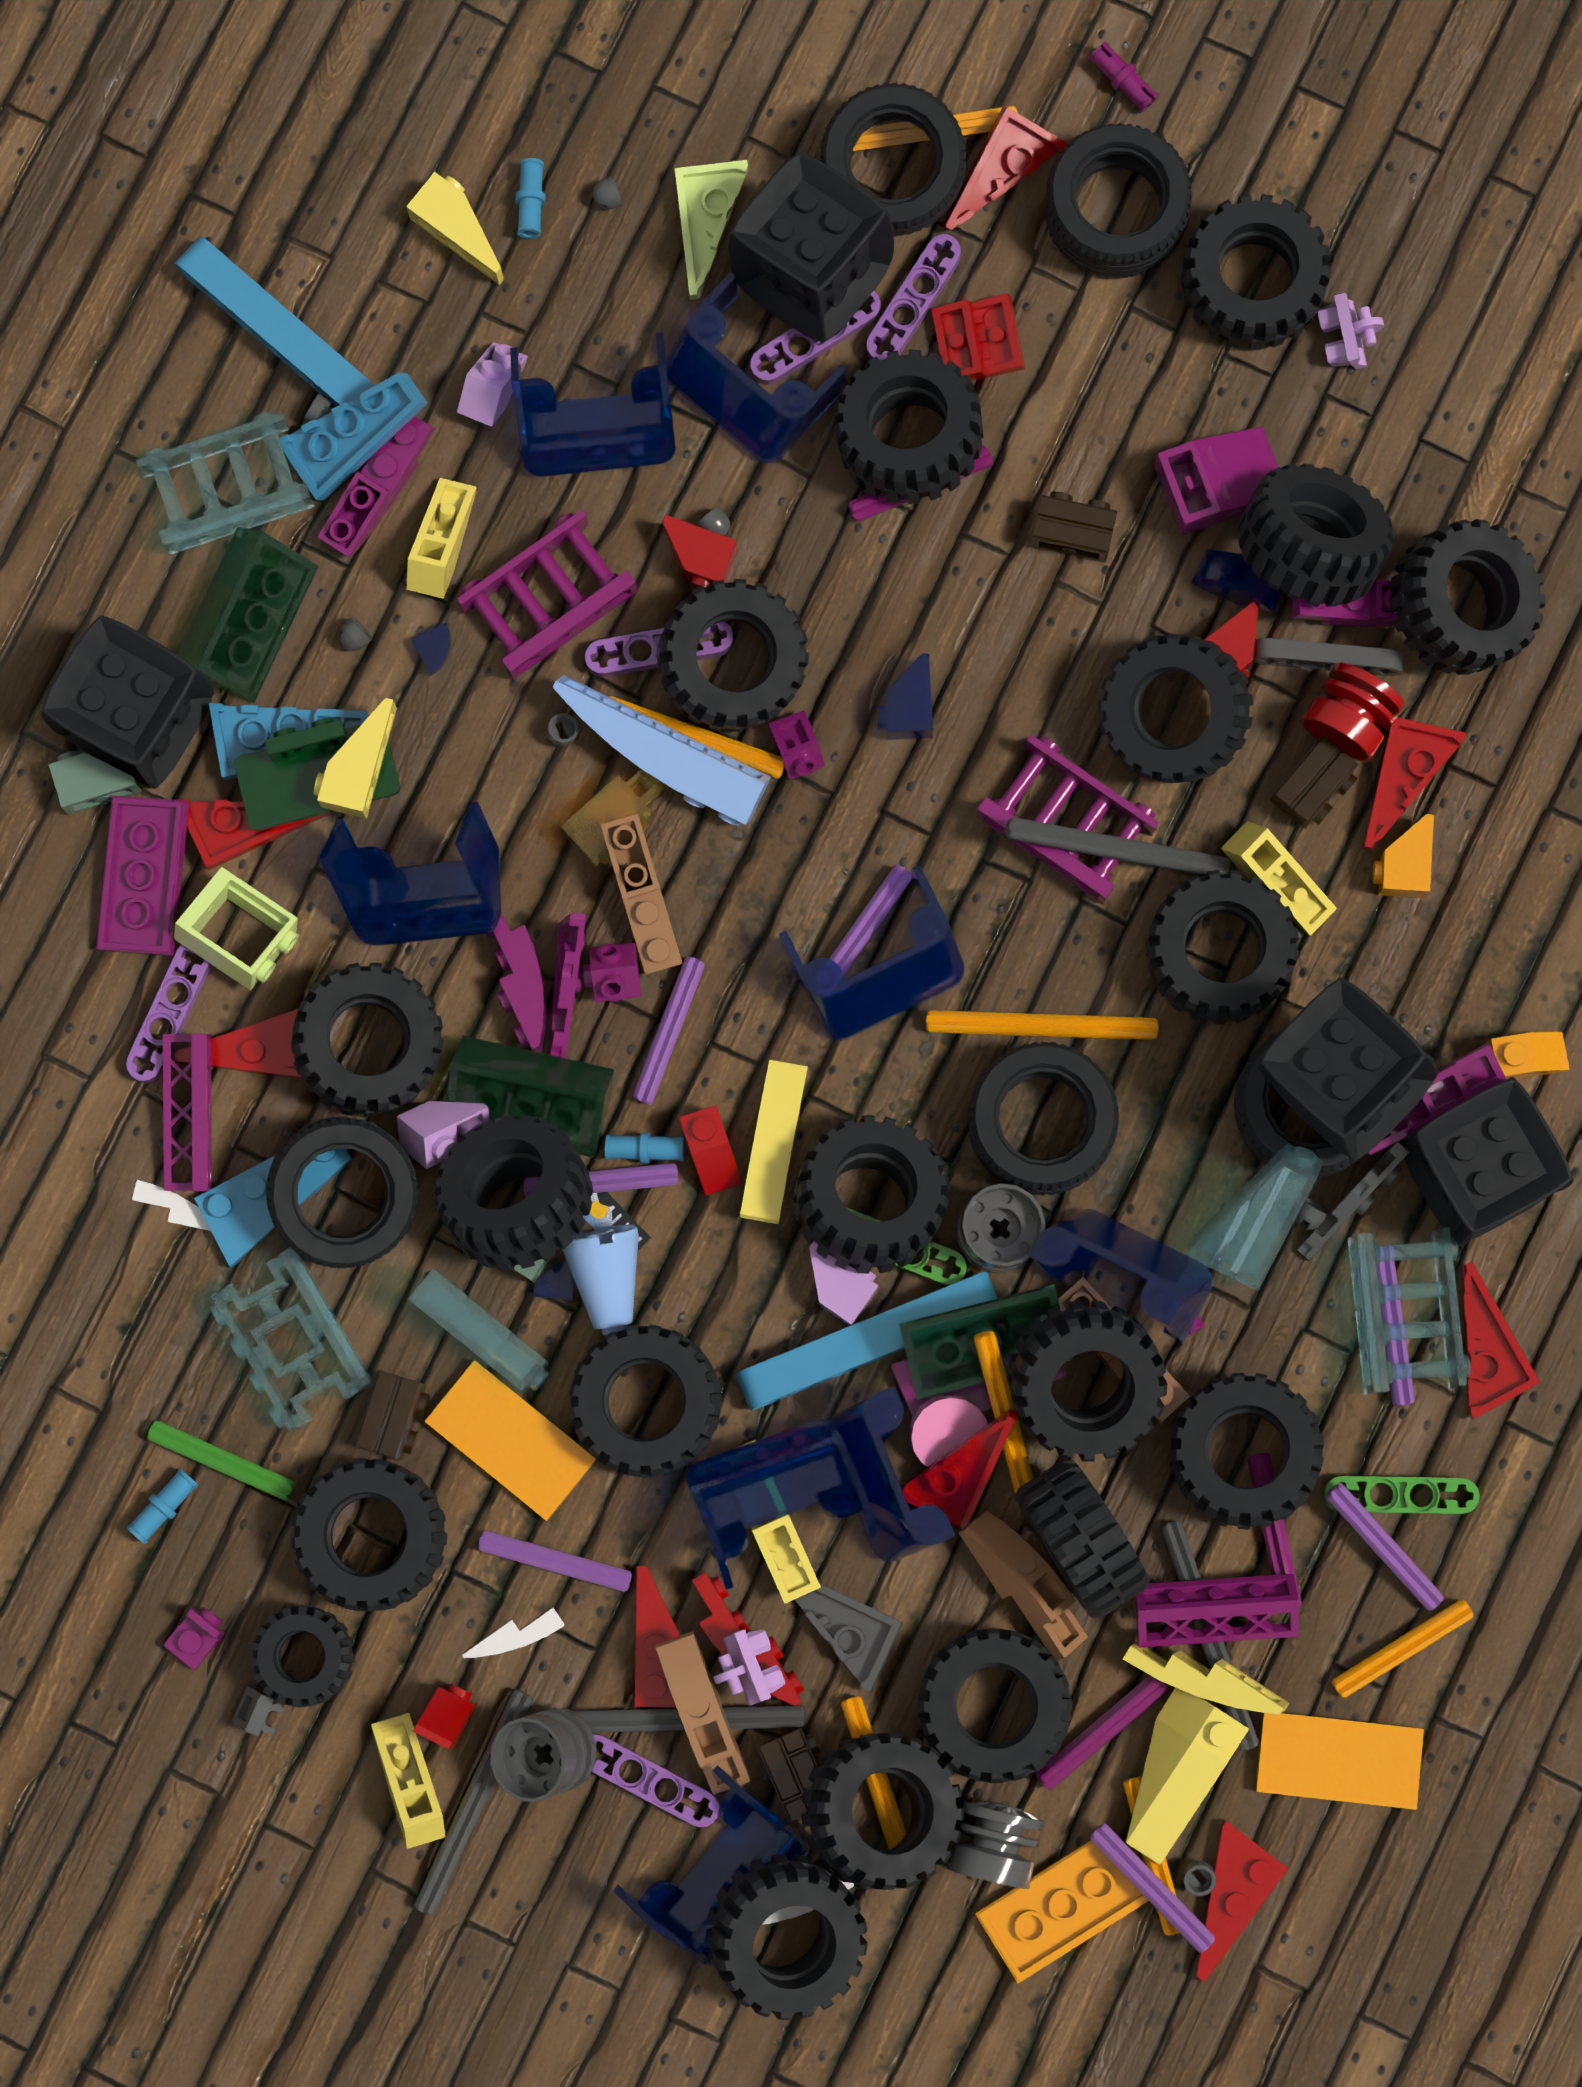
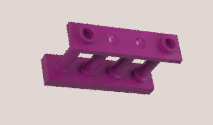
M580 510L575 515L570 512L562 516L554 524V530L481 582L479 579H475L468 583L460 591L461 596L457 598L464 614L476 607L507 649L505 651L506 657L501 660L504 668L513 680L638 592L636 581L627 570L621 575L612 573L581 532L589 526L587 516L583 510ZM568 540L600 581V589L590 597L586 595L581 596L550 554ZM537 562L569 604L567 608L569 612L557 620L555 617H549L519 576ZM505 585L509 587L538 626L536 629L538 634L527 642L516 637L488 599L489 596Z
M1032 734L1027 739L1025 747L1026 750L1033 754L1004 796L1001 799L997 798L995 802L986 797L977 809L976 816L1005 836L1008 819L1015 817L1016 811L1013 808L1047 763L1065 777L1033 821L1050 824L1074 789L1079 785L1097 799L1075 829L1092 832L1109 807L1128 819V822L1117 837L1134 840L1141 829L1152 836L1159 824L1154 819L1156 814L1150 808L1140 802H1136L1133 805L1059 754L1060 748L1050 739L1044 736L1037 739ZM1011 840L1100 903L1104 904L1112 893L1114 884L1109 882L1111 879L1109 874L1118 863V859L1102 857L1097 865L1092 864L1089 868L1077 860L1079 854L1075 851Z

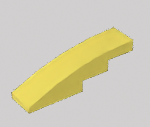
M769 1060L740 1218L779 1224L808 1066Z
M754 1439L719 1455L784 1604L821 1588L756 1440Z
M1138 1642L1131 1645L1123 1657V1660L1159 1681L1194 1696L1234 1708L1280 1715L1290 1704L1223 1659L1216 1662L1210 1670L1181 1650L1174 1653L1168 1661L1148 1647L1139 1648Z

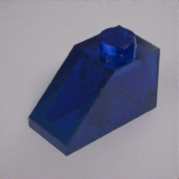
M1206 549L1191 582L1194 586L1245 608L1254 601L1259 611L1272 613L1283 592L1280 589L1276 591L1270 587L1265 578H1259L1253 572L1252 564H1247L1242 554Z
M921 654L885 693L884 706H877L878 729H886V740L933 738L929 654Z

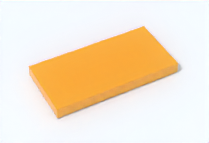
M475 1360L424 1421L546 1521L551 1518L597 1461L594 1456Z
M1263 1713L1255 1791L1417 1810L1424 1729L1281 1713L1280 1715Z
M1090 1840L1031 1877L1029 1889L1015 1887L977 1911L975 1915L1016 1982L1020 1983L1149 1900Z

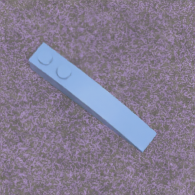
M565 675L555 681L553 689L586 724L609 745L643 771L672 789L684 794L683 799L686 802L699 808H704L706 805L718 811L719 818L733 825H739L740 822L746 825L752 819L771 779L770 776Z

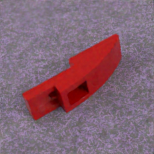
M705 1572L692 1580L712 1613L711 1616L699 1624L723 1656L728 1654L723 1638L745 1629L747 1632L750 1629L738 1609L731 1613L723 1599L728 1597L729 1594L718 1575L710 1578L708 1573ZM770 1636L768 1639L771 1644V1650L756 1655V1659L761 1671L777 1665L784 1677L785 1685L770 1695L796 1706L802 1702L798 1695L804 1689L793 1670L785 1674L778 1662L784 1655L774 1638Z

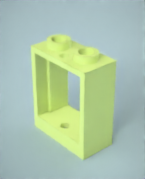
M221 867L175 923L174 939L251 991L258 981L264 983L270 977L276 966L274 961L280 953L287 954L297 942L299 937L296 933L298 918ZM226 899H229L278 932L251 967L199 933Z

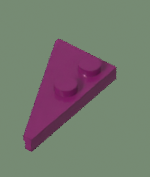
M570 913L557 924L549 1048L550 1059L564 1060L567 1055L575 992L579 993L582 985V970L579 969V963L584 948L586 914Z

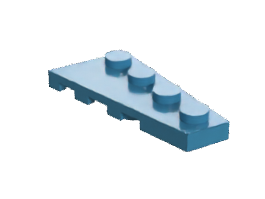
M399 372L360 393V397L351 402L342 403L331 409L332 412L320 419H313L302 425L298 431L278 438L276 442L314 498L324 501L428 403L409 375Z
M209 703L223 780L237 778L234 767L235 759L241 755L267 749L265 740L274 738L273 733L285 728H296V731L311 728L312 722L323 718H333L334 721L341 720L344 727L347 728L362 724L369 717L367 711L318 708L317 710L297 709L296 707L266 708L258 707V705L227 706L220 703Z
M332 1149L322 1153L304 1169L298 1183L299 1206L310 1196L316 1194L353 1161L347 1149ZM275 1156L194 1198L230 1268L238 1264L243 1256L253 1247L258 1246L275 1229L266 1200L267 1177Z

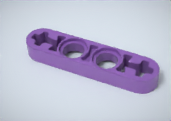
M940 234L933 237L870 333L867 340L869 360L878 357L879 361L887 358L888 351H884L882 355L877 354V345L875 344L876 342L883 344L889 336V329L884 328L885 325L895 333L890 342V349L892 351L898 350V354H902L959 264L961 247L953 236ZM947 246L951 248L950 256L952 258H943L937 272L932 268L937 260V251L935 249L943 250ZM920 276L930 277L935 284L934 289L927 294L918 293L913 287L914 280ZM900 307L910 308L915 315L914 320L908 325L897 324L893 319L894 311Z
M873 291L865 301L868 302L870 300L872 302L869 314H866L863 310L858 311L852 317V321L855 324L850 326L848 321L841 332L826 342L811 339L792 328L761 347L751 358L750 372L752 377L763 385L774 384L868 326L877 319L880 313L881 301L878 294ZM793 338H806L810 343V350L802 356L794 355L788 347L789 342ZM781 347L784 357L790 364L786 366L784 359H781L774 364L773 374H769L766 370L759 372L761 367L760 360L763 358L768 362L775 360L779 357L777 348Z
M725 621L712 625L703 633L700 639L709 638L713 629H718L720 635H727V637L721 639V646L714 647L712 641L700 642L702 650L697 651V661L720 657L731 650L733 632ZM664 628L592 642L585 652L588 670L597 677H611L658 668L657 658L660 649L658 644ZM644 642L651 647V655L647 660L635 661L630 657L629 651L635 643ZM623 645V655L627 664L620 665L619 657L609 659L607 661L608 666L604 668L600 667L598 662H592V659L598 657L599 650H605L608 656L617 655L619 653L616 646Z
M183 945L176 951L127 1057L126 1066L129 1074L142 1083L154 1082L163 1073V1052L159 1054L157 1051H153L150 1061L155 1067L152 1071L145 1070L143 1075L139 1074L140 1068L136 1065L138 1058L145 1060L150 1051L148 1047L143 1046L145 1040H148L156 1047L163 1048V1040H157L151 1034L152 1025L159 1019H167L172 1024L171 1034H181L212 967V964L206 960L201 965L194 964L189 973L190 976L196 978L194 984L185 977L177 976L176 973L179 969L186 974L189 967V962L185 959L186 954H194V952ZM175 984H183L188 988L189 993L186 1001L178 1005L170 1003L167 996L170 987ZM172 1042V1052L177 1042Z
M600 1734L593 1735L595 1743L599 1741L604 1744L602 1751L605 1754L614 1757L615 1749L623 1753L615 1762L612 1774L604 1770L609 1763L602 1759L596 1760L592 1770L593 1773L693 1826L707 1827L717 1819L720 1805L716 1796L711 1792ZM626 1760H636L642 1766L643 1773L639 1781L628 1783L622 1779L620 1767ZM663 1778L672 1779L678 1786L677 1796L669 1802L661 1801L655 1794V1786ZM685 1787L693 1790V1793L688 1798L696 1802H700L703 1797L710 1800L708 1807L713 1810L711 1817L704 1815L701 1820L693 1817L695 1809L684 1804L683 1812L675 1809V1806L683 1798Z

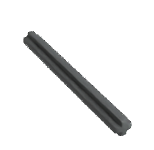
M1016 817L1008 819L1005 836L1011 840L1203 876L1206 875L1207 871L1219 870L1220 874L1229 873L1230 860L1222 856Z
M1176 1520L1161 1526V1532L1178 1581L1201 1580L1182 1523ZM1193 1619L1196 1630L1203 1629L1209 1624L1205 1619ZM1224 1642L1201 1643L1210 1670L1221 1659L1231 1664ZM1222 1704L1227 1715L1249 1728L1237 1748L1240 1751H1246L1258 1746L1259 1741L1248 1710Z
M514 1690L509 1698L416 1899L414 1907L420 1912L432 1915L439 1905L496 1781L490 1764L493 1741L497 1732L508 1722L526 1716L533 1701V1698L527 1693Z
M802 1706L722 1707L731 1729L797 1728L804 1726L805 1713ZM677 1709L572 1711L582 1717L592 1730V1733L685 1730Z

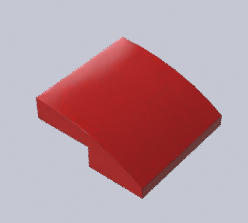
M1008 293L972 303L965 299L931 309L943 364L946 365L948 361H952L961 368V376L966 375L970 380H976L1025 369L1012 298Z

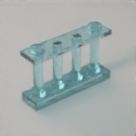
M264 412L255 416L253 422L169 450L165 448L153 449L146 452L144 458L136 460L137 466L144 478L152 475L155 476L170 522L167 525V529L159 531L162 543L169 555L315 507L306 483L298 485L297 482H293L278 437V433L289 430L282 412L277 414L274 412ZM260 439L264 440L279 485L276 489L277 492L263 497L256 492L241 447ZM224 451L228 453L242 496L239 505L227 509L220 505L205 460L206 457ZM191 463L206 509L203 517L191 521L183 516L169 473L170 469Z
M1450 1227L1440 1228L1431 1232L1432 1242L1379 1246L1377 1242L1373 1241V1233L1356 1234L1347 1239L1364 1396L1390 1391L1389 1384H1392L1393 1380L1447 1376L1448 1389L1467 1385L1466 1378L1470 1377L1471 1367L1469 1357L1463 1353L1453 1260L1457 1259V1243L1455 1238L1450 1236ZM1434 1258L1437 1280L1435 1282L1383 1285L1382 1282H1378L1376 1266H1379L1380 1262ZM1439 1298L1441 1321L1387 1325L1386 1321H1382L1380 1305H1384L1385 1301ZM1443 1336L1445 1360L1392 1364L1391 1361H1386L1385 1345L1389 1343V1340Z

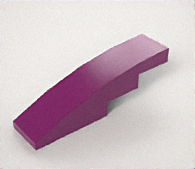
M1486 1043L1437 1069V1078L1433 1081L1423 1098L1368 1154L1371 1155L1405 1138L1408 1133L1417 1131L1427 1122L1453 1106L1495 1084L1507 1080L1490 1045Z

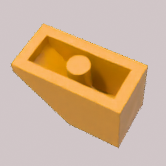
M1426 814L1383 852L1380 861H1374L1372 882L1373 884H1379L1378 895L1425 898L1429 894L1434 815Z
M1529 1032L1493 1038L1487 1042L1506 1079L1510 1077L1522 1079L1570 1070L1563 1032Z

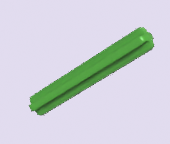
M154 1421L149 1429L147 1438L154 1443L282 1500H288L292 1495L295 1482L291 1479L163 1422Z

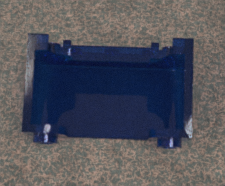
M1092 1209L1080 1210L1042 1231L1028 1254L1045 1275L1061 1283L1067 1274L1074 1271H1083L1089 1274L1097 1257L1147 1281L1140 1297L1143 1310L1151 1318L1164 1324L1163 1332L1165 1335L1181 1343H1184L1213 1285L1209 1270L1201 1262Z
M895 1386L878 1392L832 1417L827 1427L829 1442L872 1550L877 1557L888 1562L899 1561L955 1537L947 1515L939 1507L925 1505L913 1510L909 1509L882 1439L890 1436V1431L897 1428L903 1419V1405Z

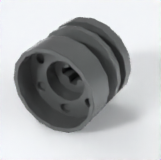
M1001 1183L985 1187L971 1198L957 1219L955 1236L960 1252L971 1265L984 1272L1000 1274L1015 1270L1035 1254L1044 1238L1045 1219L1041 1206L1032 1194L1018 1186ZM999 1223H1002L1006 1227L1003 1231L1006 1239L1002 1236H999L996 1240L992 1238L990 1234L993 1228L989 1224L997 1226Z
M551 1708L510 1721L497 1732L491 1746L490 1764L495 1780L505 1793L518 1801L533 1803L578 1788L590 1777L596 1763V1743L592 1730L582 1717L568 1709Z
M987 1800L978 1802L962 1801L961 1808H964V1813L977 1816L976 1824L963 1821L957 1822V1828L973 1835L971 1843L958 1842V1844H952L947 1870L1002 1885L1029 1889L1035 1863L1018 1855L1020 1847L1035 1848L1039 1846V1840L1022 1835L1024 1828L1042 1831L1044 1821L1033 1817L1023 1809Z

